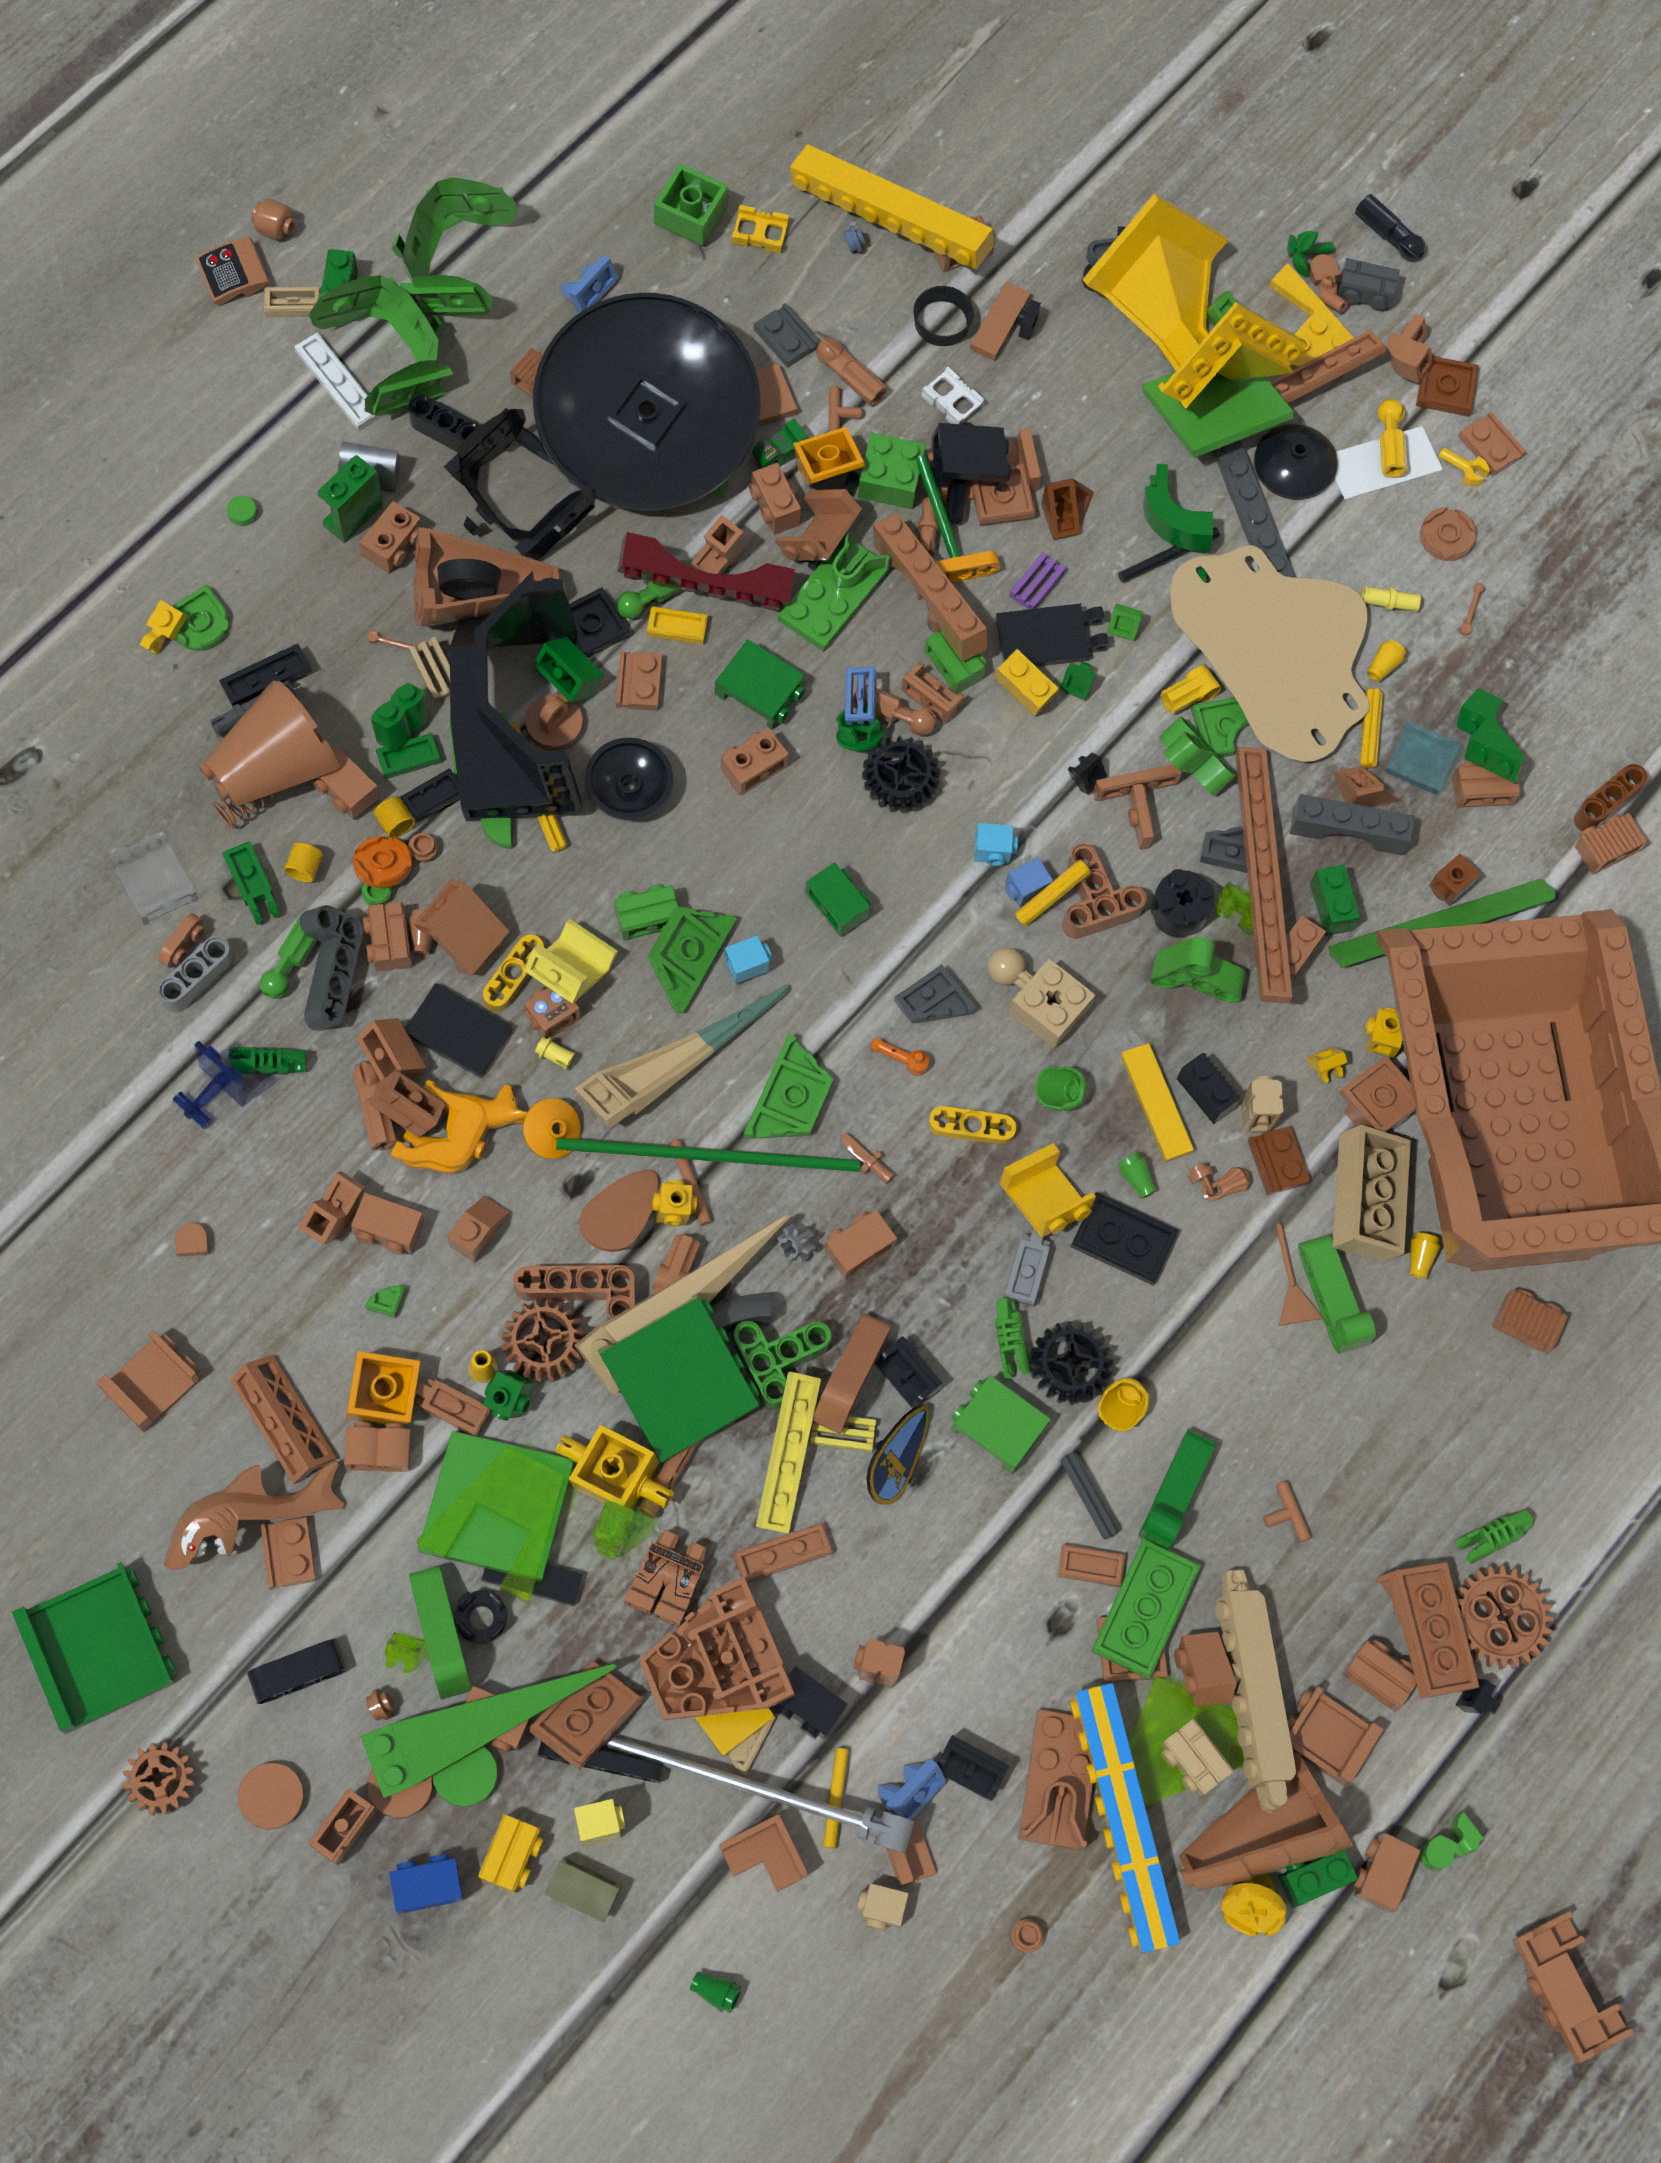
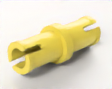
M1364 586L1361 593L1365 604L1384 606L1386 610L1397 608L1417 612L1421 601L1420 594L1396 591V588L1392 587L1386 590Z

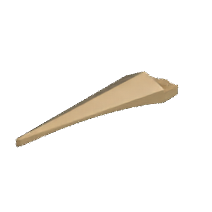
M782 1215L674 1283L598 1325L574 1345L608 1391L615 1395L620 1390L599 1355L598 1349L607 1344L610 1346L686 1303L692 1299L691 1296L694 1294L700 1300L706 1298L710 1302L789 1219L790 1215Z

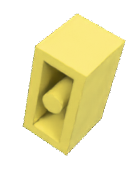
M613 1799L574 1808L582 1847L621 1838L620 1830L625 1829L621 1806H614Z

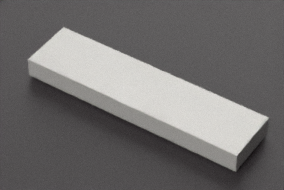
M318 332L294 346L297 355L358 431L382 417L364 411L365 398L368 395Z

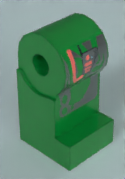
M794 418L785 423L784 429L758 442L753 448L752 454L763 468L778 463L781 467L796 458L793 443L808 439V435Z

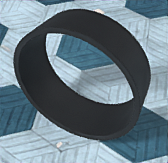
M935 286L925 290L916 299L913 309L915 327L918 334L926 342L936 346H950L961 341L966 336L974 317V309L970 299L962 291L950 286ZM937 301H945L956 305L962 310L966 317L967 325L962 331L954 335H936L927 331L920 324L918 315L926 305Z
M452 559L442 562L437 567L439 589L449 597L468 600L497 594L501 570L492 563L477 559Z

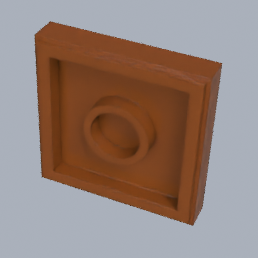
M1432 356L1433 363L1419 382L1415 406L1469 417L1472 412L1479 365Z

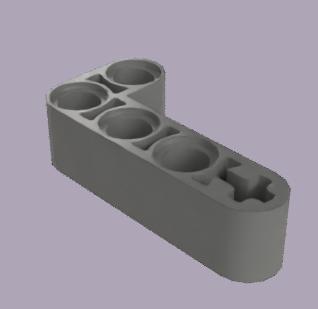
M324 905L307 910L300 917L302 931L307 936L321 942L304 1013L305 1022L308 1027L317 1031L337 1026L344 1018L363 937V926L357 918L332 906Z

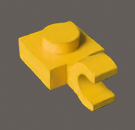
M160 600L146 624L152 630L144 635L140 645L158 654L166 637L174 641L188 616Z

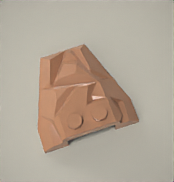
M745 1577L714 1590L699 1609L695 1612H690L685 1617V1622L673 1633L669 1632L639 1660L665 1721L762 1710L795 1696L786 1666Z

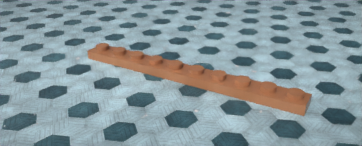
M1238 746L1235 756L1260 1001L1289 1003L1293 996L1267 752L1264 748Z

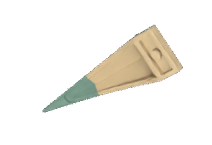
M784 985L740 1011L669 1045L598 1071L574 1089L578 1097L611 1128L629 1114H638L791 991L790 986Z

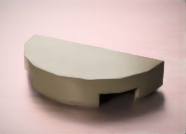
M775 1719L729 1753V1758L734 1768L744 1777Z

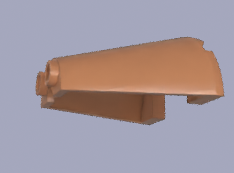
M274 680L269 683L203 764L198 767L208 781L213 779L215 782H218L214 786L219 795L224 800L229 798L237 807L334 772L340 768V765L326 739H322L320 732L316 729L318 727L304 706L283 683Z

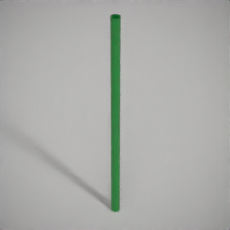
M557 1138L556 1150L851 1172L860 1171V1160L569 1138Z

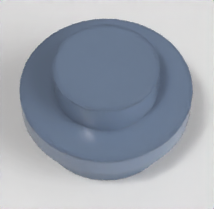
M850 225L849 229L843 231L850 251L854 252L857 250L859 253L862 251L861 245H864L865 241L860 228L854 230L853 225Z

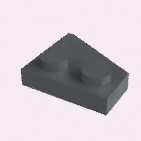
M1241 826L1233 827L1226 831L1206 832L1200 862L1247 873L1244 836Z

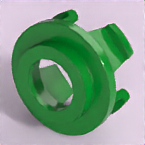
M864 706V713H868L867 706ZM845 710L836 718L838 722L837 743L844 749L857 752L866 751L877 746L878 742L881 743L884 738V730L876 714L873 723L864 721V724L852 722V725H847L845 722ZM867 736V739L858 741L857 737Z

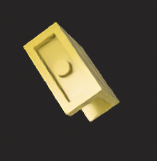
M568 919L560 938L546 949L538 944L533 948L524 971L573 1004L609 973L618 951L573 920Z

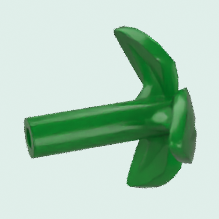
M1303 232L1298 235L1297 241L1294 235L1289 236L1287 244L1288 255L1294 253L1292 264L1303 277H1309L1308 265L1304 258L1306 255L1332 253L1334 250L1332 242L1315 243L1318 232Z

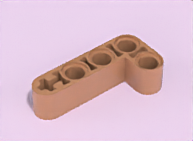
M623 1265L524 1266L519 1268L513 1277L515 1293L520 1299L525 1301H533L535 1299L538 1301H546V1299L551 1301L607 1300L608 1320L615 1317L612 1312L617 1307L629 1309L635 1305L634 1274L630 1268ZM589 1277L598 1281V1284L590 1289L583 1287L581 1283ZM618 1277H624L629 1281V1284L624 1288H617L612 1282ZM541 1278H544L545 1289H541ZM555 1278H563L567 1281L565 1287L561 1289L553 1288L550 1283ZM525 1279H531L530 1288H524Z
M863 1313L822 1393L812 1422L838 1434L842 1433L854 1403L890 1333L891 1325Z

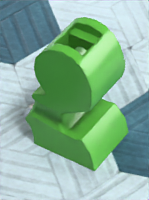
M1464 1812L1457 1814L1451 1822V1830L1457 1836L1456 1842L1439 1835L1427 1841L1422 1847L1420 1857L1427 1869L1432 1871L1444 1869L1450 1866L1453 1859L1463 1857L1468 1853L1478 1850L1479 1843L1484 1838Z

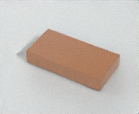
M1063 1544L1057 1577L1120 1587L1125 1555Z

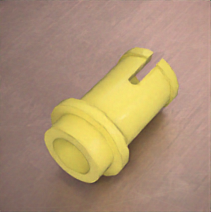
M542 1037L535 1049V1053L539 1054L538 1058L542 1059L544 1057L567 1070L575 1053L554 1043L552 1037L548 1039Z

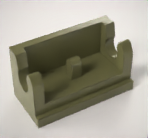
M563 1857L558 1863L545 1895L601 1922H605L623 1885Z

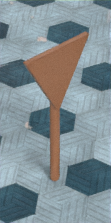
M1277 1223V1233L1289 1280L1279 1326L1323 1319L1295 1283L1281 1223Z

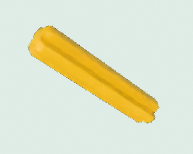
M1369 688L1365 694L1370 705L1368 713L1363 717L1360 765L1365 768H1374L1377 765L1383 693L1379 688Z
M1082 860L1074 863L1016 911L1017 919L1026 926L1090 874L1091 871L1086 863Z

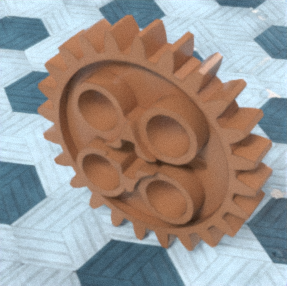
M1501 1565L1497 1568L1495 1574L1493 1568L1488 1566L1484 1572L1485 1576L1479 1570L1473 1573L1474 1580L1468 1577L1463 1581L1466 1588L1459 1587L1455 1591L1461 1597V1599H1457L1469 1649L1476 1652L1474 1661L1477 1662L1485 1657L1486 1667L1488 1668L1497 1661L1499 1670L1506 1668L1507 1661L1512 1669L1519 1667V1660L1524 1665L1531 1662L1529 1654L1536 1658L1541 1654L1538 1647L1544 1648L1549 1644L1542 1636L1553 1634V1631L1545 1626L1554 1621L1553 1617L1545 1615V1612L1551 1609L1552 1605L1543 1604L1541 1601L1547 1596V1593L1537 1594L1535 1590L1538 1588L1539 1582L1529 1585L1527 1583L1529 1574L1526 1573L1521 1578H1518L1517 1568H1513L1506 1574L1504 1565ZM1502 1589L1510 1591L1513 1596L1512 1604L1502 1599ZM1487 1592H1489L1492 1595V1600L1489 1597H1487ZM1475 1603H1480L1485 1607V1618L1475 1613ZM1504 1613L1507 1619L1499 1622L1497 1616ZM1518 1617L1526 1619L1529 1624L1528 1632H1524L1518 1627ZM1491 1631L1501 1635V1646L1493 1644L1490 1639ZM1512 1636L1517 1639L1516 1643L1512 1641Z

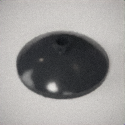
M1286 424L1270 430L1259 441L1254 455L1255 471L1262 484L1274 494L1292 500L1309 499L1324 492L1332 483L1338 466L1337 454L1329 439L1318 430L1301 424ZM1295 450L1302 451L1303 453L1299 454Z
M620 738L604 744L592 755L586 767L585 785L588 796L593 804L606 815L620 820H638L654 814L667 802L673 787V771L666 755L654 744L638 738ZM631 784L634 786V789L626 790L624 787Z

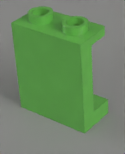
M990 1375L985 1382L979 1380L969 1393L973 1398L967 1407L961 1404L953 1414L951 1419L955 1423L951 1430L955 1433L960 1431L1003 1463L1002 1468L1012 1475L1051 1419Z

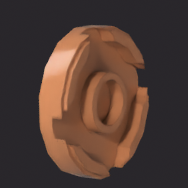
M1441 507L1432 511L1424 519L1420 529V541L1425 550L1433 557L1443 561H1456L1464 558L1472 550L1476 541V526L1472 519L1463 511L1455 509V511L1448 510L1449 507Z
M275 1762L261 1764L250 1770L241 1781L238 1791V1806L244 1818L255 1827L265 1830L281 1828L291 1823L300 1813L304 1802L303 1785L298 1775L288 1766Z
M371 1769L367 1780L368 1795L373 1806L383 1815L394 1819L409 1818L423 1809L429 1802L433 1791V1778L430 1776L410 1788L383 1798L373 1769Z

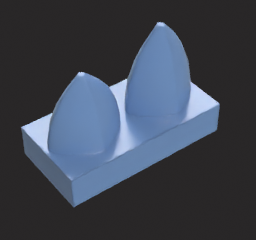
M602 255L595 264L582 267L583 277L578 282L561 284L562 293L573 302L577 313L596 304L619 279L609 257Z
M930 1758L924 1764L912 1763L904 1765L906 1783L903 1787L894 1784L878 1785L879 1798L889 1813L912 1820L946 1783L939 1765Z

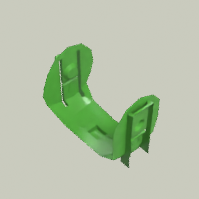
M451 177L440 180L430 190H426L425 197L416 207L407 234L406 244L401 236L398 235L394 238L391 248L396 256L403 258L405 270L411 283H401L400 287L409 293L422 313L435 312L438 315L454 317H481L492 309V296L481 285L457 276H428L430 262L444 230L460 220L489 226L508 224L518 215L516 202L504 192L502 187H493L482 182Z
M381 275L364 277L336 286L327 293L319 294L318 300L309 314L313 326L323 330L349 323L364 316L388 320L409 346L417 363L391 374L378 383L365 398V412L375 416L389 415L407 408L410 400L415 396L424 395L434 398L446 394L440 385L442 377L453 375L454 373L448 364L437 366L439 340L437 337L443 332L445 326L440 318L434 314L429 323L409 293L399 287L393 277L384 278Z

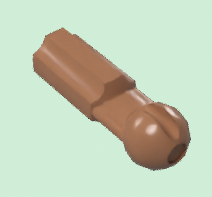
M825 338L819 342L816 349L819 361L835 371L841 377V380L870 406L876 405L887 392L888 387L859 360H855L846 352L838 340Z
M865 684L864 706L868 707V685ZM858 688L853 696V708L856 709L858 706ZM876 688V716L890 723L896 719L908 723L913 733L920 736L928 735L934 731L937 721L930 709L923 707L915 710L902 706L901 698Z
M363 1061L353 1070V1081L357 1086L371 1149L373 1151H383L393 1148L398 1140L393 1120L370 1105L371 1098L380 1079L370 1061Z

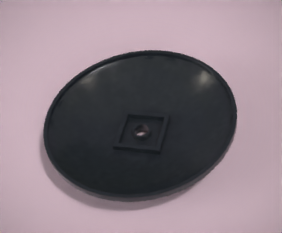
M632 293L611 297L584 309L559 330L546 348L537 369L533 389V409L538 435L545 451L557 469L573 485L579 489L584 487L595 489L594 498L609 505L631 510L656 511L671 509L697 501L720 487L733 475L748 454L756 435L760 416V389L756 370L749 353L733 330L720 318L700 305L683 298L659 293ZM643 405H651L654 407L655 412L651 416H643L639 409Z

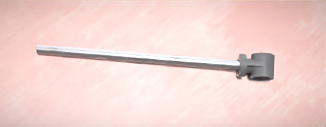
M611 1736L602 1745V1747L860 1828L858 1833L859 1839L867 1841L869 1835L876 1837L874 1844L904 1854L906 1853L915 1822L913 1820L884 1811L882 1818L875 1816L876 1809L870 1807L866 1808L864 1815H860Z

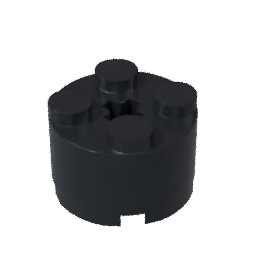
M1182 869L1173 870L1160 881L1151 902V914L1156 921L1155 924L1158 929L1175 938H1184L1187 935L1200 932L1205 926L1214 906V888L1204 877L1195 872Z

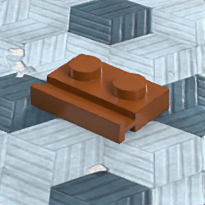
M1291 1126L1266 1132L1260 1136L1249 1137L1248 1144L1267 1196L1272 1193L1283 1192L1309 1184L1310 1179Z

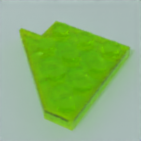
M1159 1677L1153 1679L1129 1741L1145 1807L1187 1790L1181 1781V1778L1184 1776L1177 1766L1171 1768L1163 1759L1161 1752L1164 1749L1160 1744L1193 1718L1233 1770L1243 1767L1244 1756L1242 1748L1234 1745L1239 1728L1237 1716L1232 1709L1221 1704L1194 1707L1191 1696L1186 1694L1184 1688Z

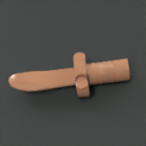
M847 1133L842 1135V1142L845 1148L864 1163L860 1168L861 1172L866 1174L871 1170L885 1184L891 1181L894 1175L879 1162V1159L882 1157L880 1152L876 1151L871 1156Z

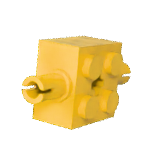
M599 1425L588 1446L569 1438L567 1435H563L560 1439L563 1445L558 1442L556 1446V1453L577 1462L569 1477V1481L574 1489L629 1517L641 1497L656 1503L663 1509H666L670 1504L667 1502V1499L670 1501L673 1499V1490L651 1480L653 1473L660 1463L656 1454L602 1425ZM619 1467L620 1470L617 1473L609 1474L611 1469L616 1471Z

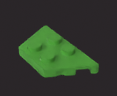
M676 907L647 957L676 1013H683L737 920L735 916L698 911L685 907Z
M791 1033L788 1034L744 1131L743 1137L746 1139L810 1136L832 1087L834 1079L825 1069L817 1065L816 1059L796 1041L797 1038Z

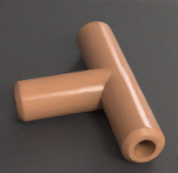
M831 386L829 388L828 432L840 428V418H862L861 407H840V388L838 386Z
M1288 1482L1278 1483L1276 1488L1285 1508L1265 1515L1263 1517L1265 1526L1270 1528L1290 1520L1299 1541L1305 1542L1310 1540L1311 1535Z

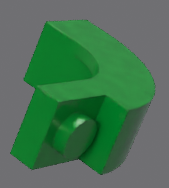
M1157 464L1155 475H1150L1149 486H1145L1143 500L1145 517L1150 527L1163 540L1176 547L1191 551L1210 552L1213 539V512L1191 511L1178 506L1171 499L1168 492V464Z

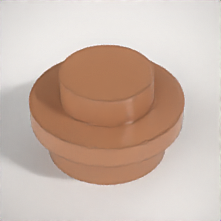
M418 833L410 839L408 848L413 859L426 862L436 856L438 843L432 835Z
M378 1688L373 1690L372 1695L366 1697L368 1709L375 1720L378 1721L382 1718L388 1720L392 1717L391 1710L394 1709L392 1698L386 1691L382 1693Z
M1020 1920L1011 1930L1012 1944L1020 1952L1032 1953L1038 1950L1043 1943V1930L1034 1920Z

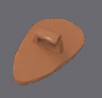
M652 1170L637 1171L622 1177L597 1194L583 1208L579 1219L580 1231L586 1241L595 1248L607 1252H618L632 1246L644 1230L652 1213L653 1193H658L657 1174Z

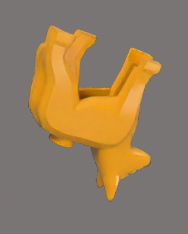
M428 1079L423 1088L445 1102L443 1111L449 1114L446 1126L448 1138L417 1137L406 1130L403 1138L413 1148L406 1147L404 1143L397 1141L390 1156L392 1159L404 1162L406 1166L411 1168L429 1169L447 1174L465 1171L474 1158L480 1159L486 1147V1142H483L488 1130L510 1124H523L527 1112L519 1109L510 1084L504 1085L499 1090L495 1099L487 1100L475 1095L457 1094L441 1090L435 1086L434 1081Z

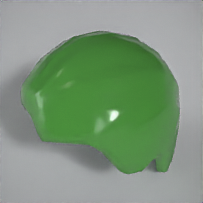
M1069 1066L1045 1067L1038 1074L1035 1096H1037V1100L1041 1105L1056 1111H1071L1079 1107L1086 1098L1087 1081L1084 1075L1077 1069Z

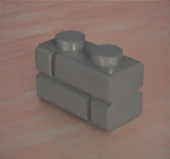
M1346 258L1340 276L1338 296L1347 300L1350 304L1359 302L1368 304L1377 310L1390 309L1395 297L1400 270Z

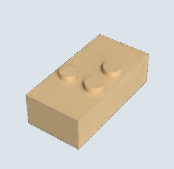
M1359 1125L1340 1134L1332 1248L1379 1262H1385L1404 1254L1411 1140L1364 1125Z

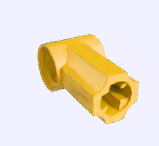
M1203 664L1190 671L1182 681L1163 690L1160 697L1166 710L1174 715L1198 701L1200 703L1209 701L1221 691L1222 687L1208 667Z

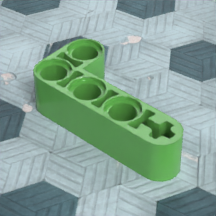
M1324 1235L1298 1243V1252L1335 1351L1341 1354L1369 1345L1376 1336V1330L1370 1314L1367 1311L1360 1313L1337 1249L1332 1248L1333 1240L1330 1235Z
M440 1565L409 1573L433 1676L441 1700L470 1692L472 1686Z

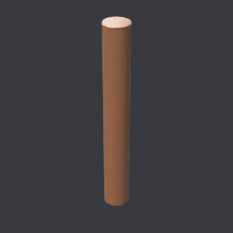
M680 1139L669 1142L670 1146L683 1147ZM675 1159L685 1185H692V1196H697L696 1215L700 1225L710 1224L712 1219L689 1160Z

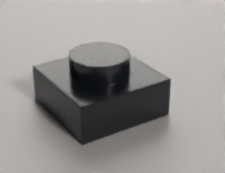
M1030 300L1027 310L1021 309L1017 324L1020 325L1018 337L1029 340L1038 320L1041 303Z

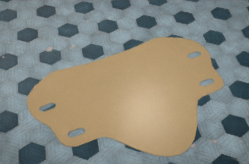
M1252 545L1237 548L1223 555L1198 556L1186 561L1176 570L1172 576L1170 586L1173 619L1180 629L1203 652L1233 694L1256 738L1263 745L1279 754L1301 762L1320 760L1332 753L1345 732L1368 713L1370 707L1367 696L1353 678L1351 671L1368 621L1367 607L1362 596L1354 589L1342 583L1322 579L1283 576L1277 572L1264 552ZM1246 556H1251L1259 566L1258 572H1253L1245 562ZM1197 567L1204 568L1211 579L1209 583L1202 581L1196 572ZM1344 693H1349L1357 703L1355 710L1349 708L1344 701ZM1312 729L1320 731L1326 740L1325 745L1322 746L1317 743L1311 734Z

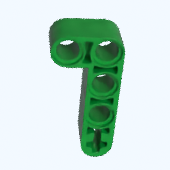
M1187 1429L1138 1537L1168 1550L1181 1528L1184 1520L1182 1518L1215 1448V1441Z

